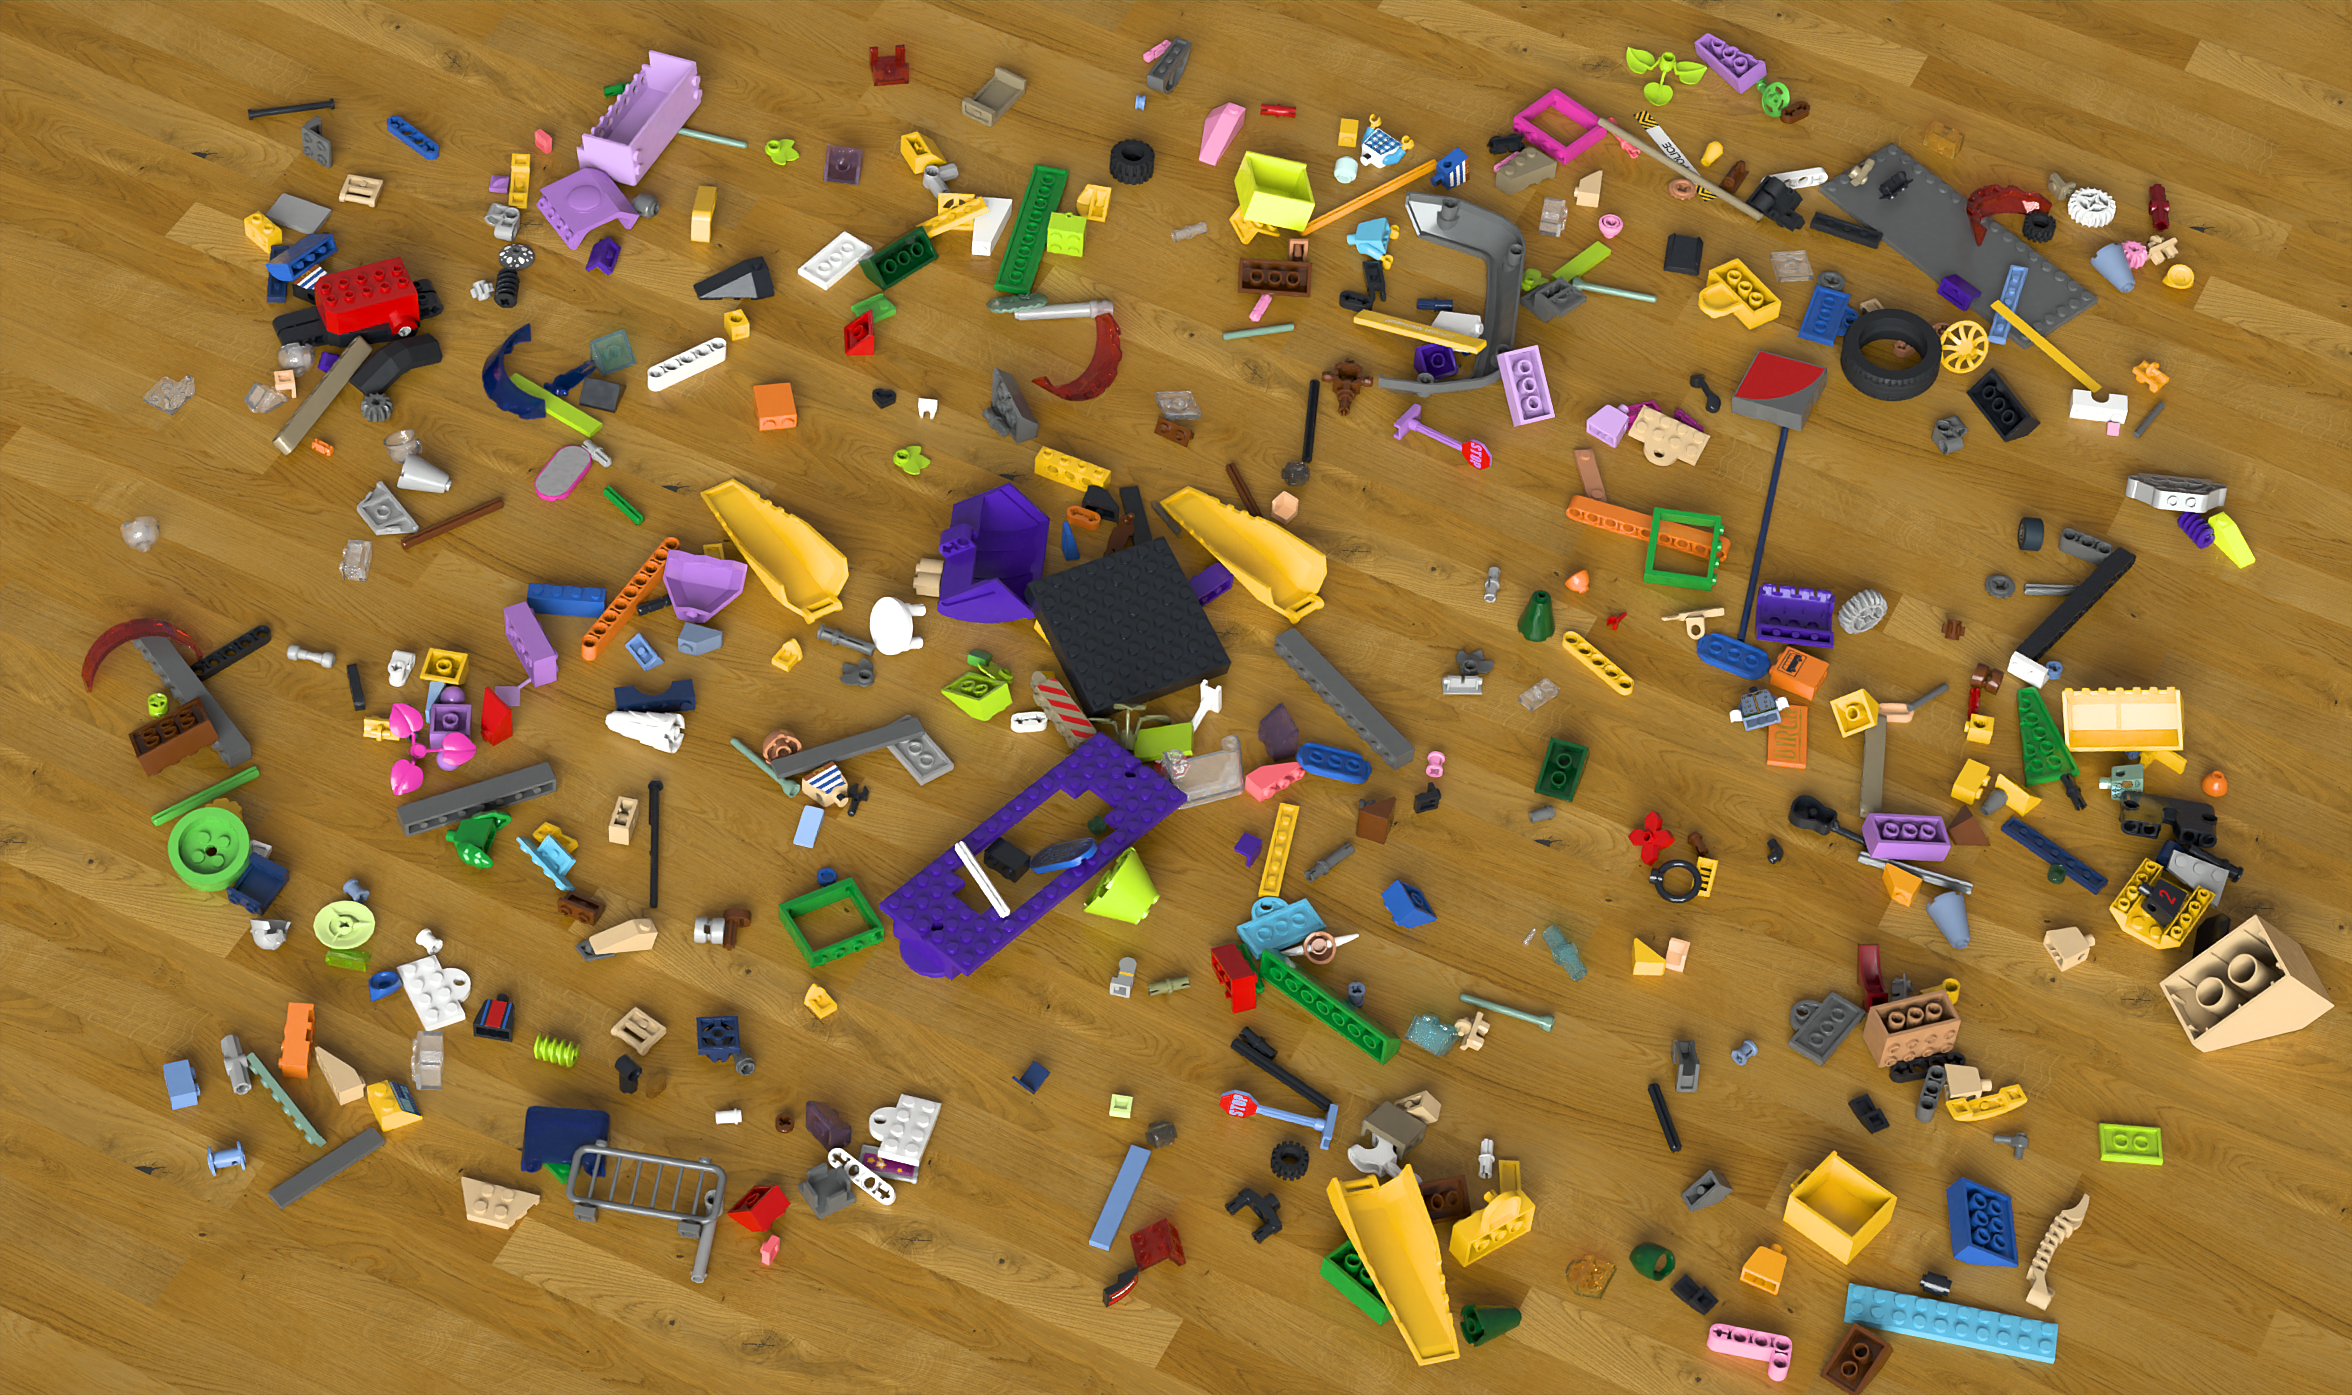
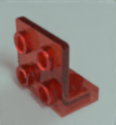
M1166 1218L1130 1236L1139 1271H1143L1166 1259L1175 1262L1178 1266L1186 1264L1178 1229Z

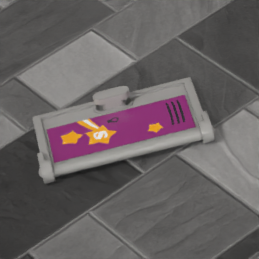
M862 1145L858 1162L875 1175L917 1184L920 1164L919 1166H914L878 1157L880 1147ZM858 1165L854 1168V1174L859 1173Z

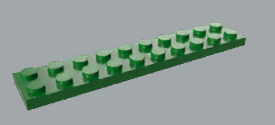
M1038 164L1034 165L994 284V290L1024 295L1031 293L1047 244L1051 212L1057 213L1068 181L1069 170Z

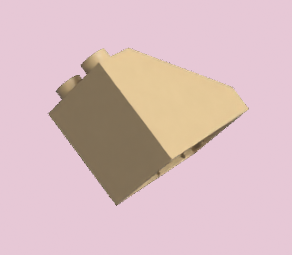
M2256 914L2159 983L2191 1043L2203 1052L2303 1029L2335 1006L2300 944Z

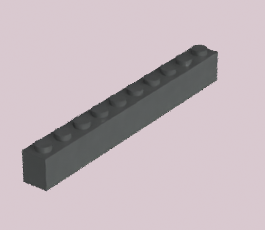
M152 621L134 629V638L132 639L134 647L141 651L146 662L149 661L153 672L159 674L163 685L169 687L173 698L178 699L182 706L200 697L220 738L211 747L219 752L222 762H226L230 768H233L252 759L250 744L158 625Z
M1294 627L1275 637L1274 650L1276 654L1281 656L1288 666L1293 668L1299 677L1305 680L1311 689L1317 692L1323 701L1329 704L1335 713L1341 716L1347 722V725L1353 728L1359 734V737L1387 765L1395 771L1413 761L1415 748Z

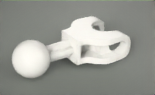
M1372 1133V1145L1375 1148L1365 1149L1356 1144L1348 1149L1349 1160L1361 1172L1375 1173L1379 1177L1388 1173L1394 1179L1402 1171L1396 1165L1397 1155L1393 1151V1144L1375 1133ZM1414 1173L1417 1183L1423 1182L1421 1177Z

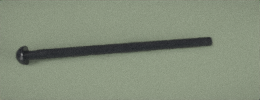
M653 779L648 784L649 825H651V850L649 851L651 856L650 907L657 908L659 791L663 789V783L658 779Z

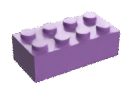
M525 601L504 608L505 635L529 678H531L534 687L557 681L556 672L559 670L556 659H558L556 649L551 647L548 635H544L541 622L535 619L536 616L533 608H529Z
M1869 813L1861 828L1870 858L1944 861L1951 847L1942 816Z

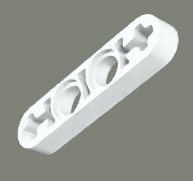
M1821 167L1769 175L1770 177H1777L1782 182L1790 179L1784 184L1792 189L1820 185L1828 178L1825 170Z
M835 1148L830 1151L828 1161L834 1168L839 1166L844 1168L843 1170L851 1181L880 1203L890 1205L895 1201L896 1191L844 1150ZM836 1154L838 1156L841 1155V1158L847 1162L845 1166L839 1161L835 1163L836 1159L834 1156ZM858 1165L859 1173L851 1176L849 1174L850 1167ZM869 1177L875 1178V1185L872 1188L865 1187V1181ZM879 1187L885 1192L889 1191L890 1198L883 1199L884 1196L877 1191Z

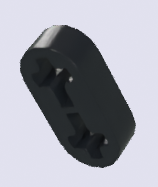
M1343 291L1340 294L1339 305L1356 312H1361L1363 309L1371 311L1373 300L1366 295Z

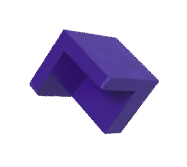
M1245 832L1234 846V851L1247 856V867L1250 868L1260 855L1262 840Z

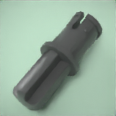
M990 407L987 410L985 409L982 416L989 422V426L995 429L1000 436H1008L1010 430L1003 423L1002 417L997 416Z

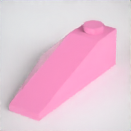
M1229 102L1212 109L1204 124L1199 156L1200 161L1214 166L1217 164L1243 126L1246 108Z

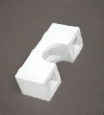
M2073 389L2070 398V417L2124 424L2128 412L2127 396L2109 394L2107 402L2099 403L2092 399L2091 391Z

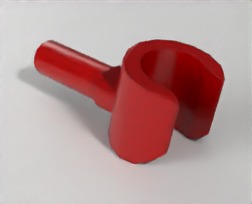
M1623 612L1618 617H1608L1607 626L1613 624L1612 630H1617L1618 623L1627 616V613Z

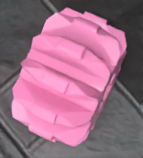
M2127 240L2125 243H2121L2130 269L2131 267L2137 269L2139 266H2143L2148 256L2146 246H2141V242L2136 243L2135 240L2133 242Z

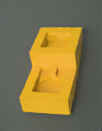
M548 822L543 823L532 833L533 837L540 843L544 841L547 835L554 836L570 854L578 847L577 840L563 835L559 827Z

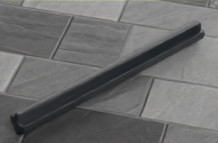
M1314 379L1310 381L1302 452V461L1304 463L1312 461L1320 386L1319 380Z
M1236 1038L1232 1041L1231 1049L1322 1110L1328 1111L1330 1104H1333L1331 1100L1240 1039Z

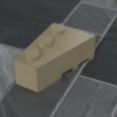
M1529 145L1497 171L1495 187L1507 195H1511L1526 189L1530 184L1535 183L1537 185L1546 178L1553 179L1555 178L1557 162Z

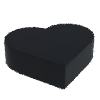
M875 389L872 392V399L880 409H883L896 402V393L891 390Z

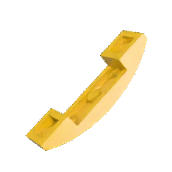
M512 153L508 207L527 209L530 154Z
M2016 1084L2000 1088L1998 1094L1969 1101L1962 1097L1946 1101L1945 1104L1954 1120L1976 1121L2011 1111L2026 1103L2028 1099L2020 1085Z

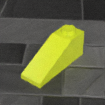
M2221 512L2209 518V528L2214 529L2213 535H2215V540L2213 542L2240 569L2255 562L2256 559L2236 523L2227 514Z

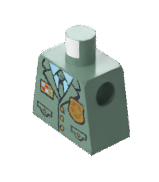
M2143 764L2112 767L2111 777L2099 778V789H2111V798L2113 800H2120L2121 794L2125 791L2143 793Z

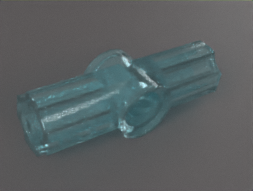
M1548 927L1543 932L1542 937L1552 950L1555 963L1562 965L1572 980L1576 982L1582 980L1587 975L1588 970L1578 957V950L1575 944L1568 942L1558 927Z

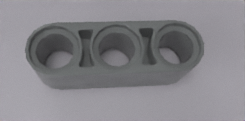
M2066 528L2062 531L2058 544L2060 551L2100 566L2113 552L2111 544L2071 528Z
M1939 1065L1929 1068L1916 1108V1118L1924 1123L1930 1122L1934 1117L1946 1078V1070Z

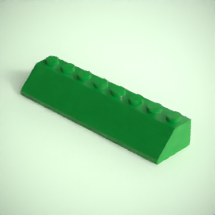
M1265 948L1262 950L1259 975L1264 980L1380 1064L1385 1065L1399 1052L1401 1039L1395 1033L1390 1032L1380 1022L1372 1019L1365 1011L1358 1009L1348 999L1340 996L1333 988L1322 983L1319 978L1311 975L1301 965H1297L1290 960L1287 955L1282 954L1277 949Z

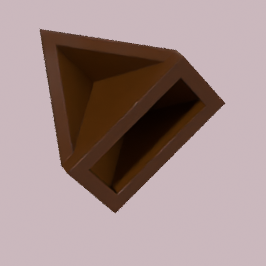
M1963 805L1946 830L1955 845L1991 846L1971 811L1966 805Z

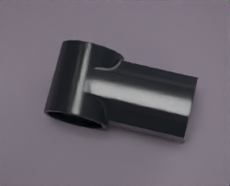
M624 1054L618 1058L614 1067L619 1072V1089L623 1093L632 1094L637 1091L638 1077L642 1073V1068L628 1054Z

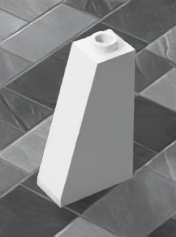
M982 197L989 212L974 219L972 254L990 256L1011 216L1012 199Z

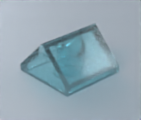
M624 329L590 341V360L602 376L637 364Z

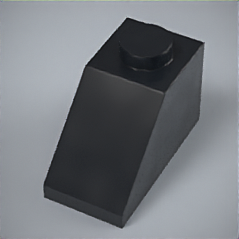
M1089 485L1082 500V507L1098 513L1101 519L1117 523L1119 506L1106 489Z

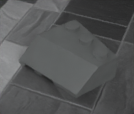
M994 368L991 408L997 416L1002 417L1003 423L1009 428V433L1017 444L1036 438L1037 429L1039 428L1038 421L1034 418L1013 376L998 368Z

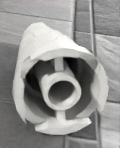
M614 711L606 717V725H608L610 730L668 753H675L683 740L684 734L680 733V728L685 729V722L680 714L667 712L663 714L648 711L647 713Z

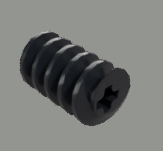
M504 268L497 274L494 301L500 307L512 308L517 304L520 278L516 270Z

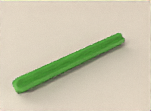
M252 766L152 815V822L155 826H159L257 778L259 771L256 766Z

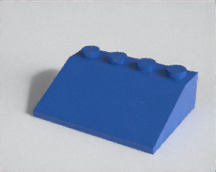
M1961 1177L1946 1189L1953 1258L1974 1265L2017 1267L2018 1256L2011 1197Z

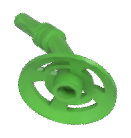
M1763 77L1756 82L1757 89L1763 95V109L1767 115L1778 117L1781 115L1782 109L1789 105V91L1780 82H1773L1767 86L1766 79ZM1776 86L1782 90V94L1775 91ZM1766 104L1772 108V112L1767 109Z

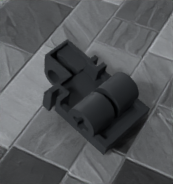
M1767 175L1746 201L1748 205L1763 213L1764 216L1773 221L1775 220L1778 226L1785 227L1792 232L1795 228L1800 230L1806 223L1801 215L1794 212L1801 201H1803L1801 195L1796 190L1793 191L1791 187L1788 188L1775 176L1770 177Z

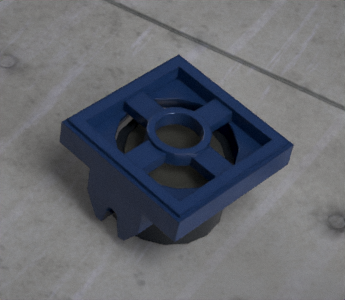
M738 1015L696 1017L698 1055H706L716 1063L717 1060L725 1062L731 1053H740Z

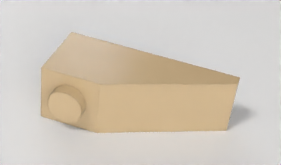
M651 918L632 919L590 936L589 941L595 955L652 949L658 932Z
M315 1047L316 1061L339 1104L343 1105L364 1097L363 1088L366 1085L363 1077L358 1076L354 1068L321 1047Z

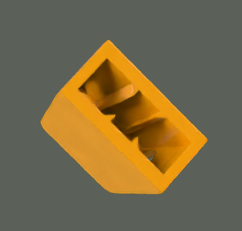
M1772 1244L1769 1249L1759 1246L1743 1266L1740 1280L1777 1295L1787 1257L1781 1254L1783 1248L1778 1244Z

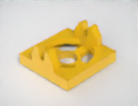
M939 193L938 215L951 210L955 206H960L959 199L966 203L974 200L975 194ZM954 199V204L950 208H943L947 201ZM974 219L950 230L973 231Z

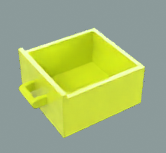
M1246 151L1234 180L1243 219L1304 232L1315 206L1306 172L1307 164Z

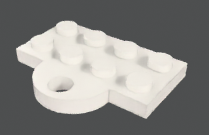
M435 955L396 967L397 974L426 1032L465 1020V1013L460 1003L465 1001L471 992V981L465 972L456 968L442 969ZM458 981H463L465 983L462 986L455 985V983Z
M901 1094L896 1108L884 1107L873 1112L869 1119V1131L874 1138L882 1141L878 1157L919 1166L940 1113L941 1103ZM876 1121H882V1122H884V1123H883V1124H877V1123H875V1122H876Z

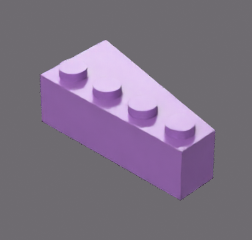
M1706 33L1694 43L1697 55L1740 94L1767 75L1764 61H1758L1748 53L1744 54L1738 48L1727 45L1725 41L1709 33Z

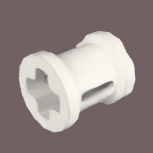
M428 928L422 930L416 938V943L423 945L430 955H435L443 946V941L436 939Z

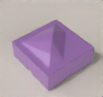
M492 175L489 192L507 193L510 177Z

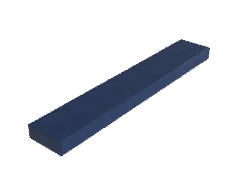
M2014 815L2002 826L2001 831L2093 894L2097 895L2107 885L2108 879Z

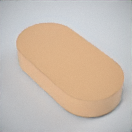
M1881 703L1879 704L1878 714L1886 715L1887 722H1909L1913 718L1914 710L1909 712L1906 708L1908 704Z

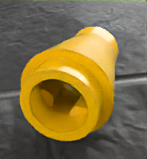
M1716 141L1709 143L1701 163L1709 167L1712 162L1723 154V146Z

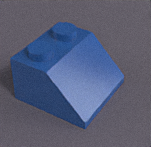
M1397 879L1381 894L1385 901V907L1391 911L1392 919L1398 926L1402 925L1410 929L1437 919L1421 889Z

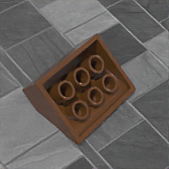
M200 697L128 734L136 756L148 777L159 774L164 768L179 763L186 756H192L199 749L211 746L216 740L220 739Z

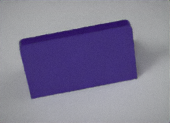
M609 237L596 243L592 248L585 269L589 272L595 267H599L607 275L613 273L621 247Z
M1956 274L1944 277L1937 293L1962 311H1967L1973 298L1980 297L1982 294Z

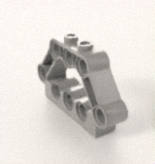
M2138 473L2137 476H2128L2125 495L2158 509L2205 513L2207 510L2217 506H2224L2227 486L2213 483L2212 480Z

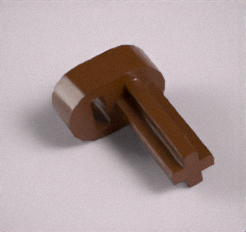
M726 909L724 911L725 931L723 948H727L728 951L735 949L737 927L745 928L750 926L752 917L750 911L746 909Z

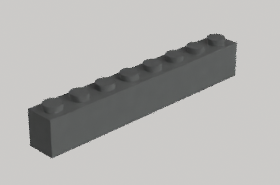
M548 762L536 764L529 768L500 775L496 778L480 781L473 785L397 807V821L405 837L413 836L468 819L480 811L498 810L556 792V777Z

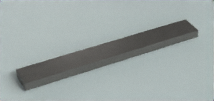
M915 717L772 760L771 767L777 779H781L824 766L831 761H841L925 735V730L919 719Z

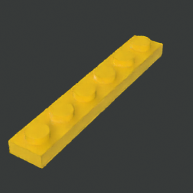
M1280 803L1259 889L1258 897L1279 898L1299 806Z

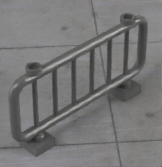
M596 1140L595 1145L585 1144L575 1151L567 1181L566 1195L572 1203L577 1204L573 1212L576 1220L597 1223L598 1213L596 1208L682 1221L678 1224L677 1231L679 1236L700 1240L702 1230L698 1224L708 1225L718 1218L727 1175L722 1167L711 1164L712 1159L708 1157H699V1161L611 1148L608 1147V1142ZM585 1153H595L597 1158L588 1197L577 1196L574 1188L581 1158ZM601 1155L618 1157L608 1201L592 1198ZM622 1158L638 1160L629 1204L612 1202ZM643 1161L659 1164L650 1208L633 1205ZM663 1165L680 1167L671 1211L654 1208ZM684 1168L701 1171L691 1214L675 1212ZM705 1171L716 1173L718 1175V1183L711 1213L708 1216L695 1215Z

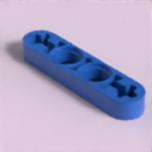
M391 116L387 119V130L428 160H434L439 157V146L399 116ZM411 132L409 135H404L403 133ZM423 141L421 144H416L415 142Z

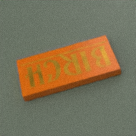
M1789 705L1790 707H1785L1779 711L1781 722L1768 725L1767 765L1805 769L1807 760L1808 707Z

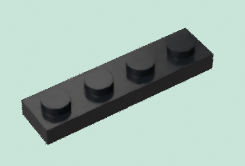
M1818 212L1815 213L1810 224L1811 229L1874 249L1878 248L1883 237L1881 232Z

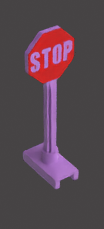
M1416 403L1394 423V426L1399 428L1394 437L1399 440L1410 430L1419 431L1460 450L1467 462L1479 470L1492 465V454L1484 443L1475 439L1461 443L1421 424V406Z

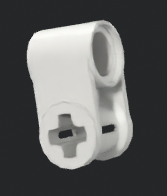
M394 650L388 665L390 673L389 683L392 686L399 687L406 683L415 665V653Z

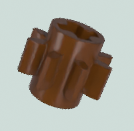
M1948 619L1947 624L1943 623L1941 633H1945L1946 639L1959 640L1960 636H1964L1965 627L1961 626L1962 621Z

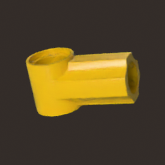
M1948 978L1941 985L1919 991V995L1944 989L1950 1001L1954 1004L1958 1001L1960 983L1956 979Z

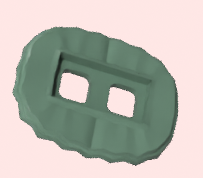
M1035 292L1025 295L1020 293L1017 296L1012 294L1009 297L994 298L989 300L986 305L995 314L1011 313L1013 311L1019 312L1022 309L1027 311L1030 308H1042L1046 306L1048 298L1044 294Z

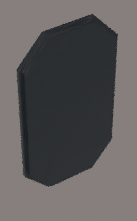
M2221 913L2205 919L2197 929L2192 959L2229 934L2231 919Z

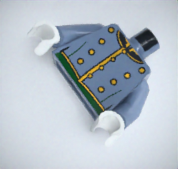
M1753 686L1749 688V694L1741 697V703L1738 704L1736 710L1730 711L1729 714L1731 722L1743 721L1745 730L1750 731L1781 722L1779 711L1790 706L1785 696L1779 698L1776 695H1771L1767 689L1759 690L1758 687Z

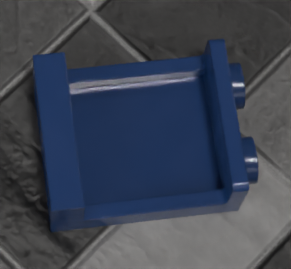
M253 852L249 857L251 864L233 887L228 886L226 888L229 901L233 904H240L250 913H257L263 916L290 878L286 868Z

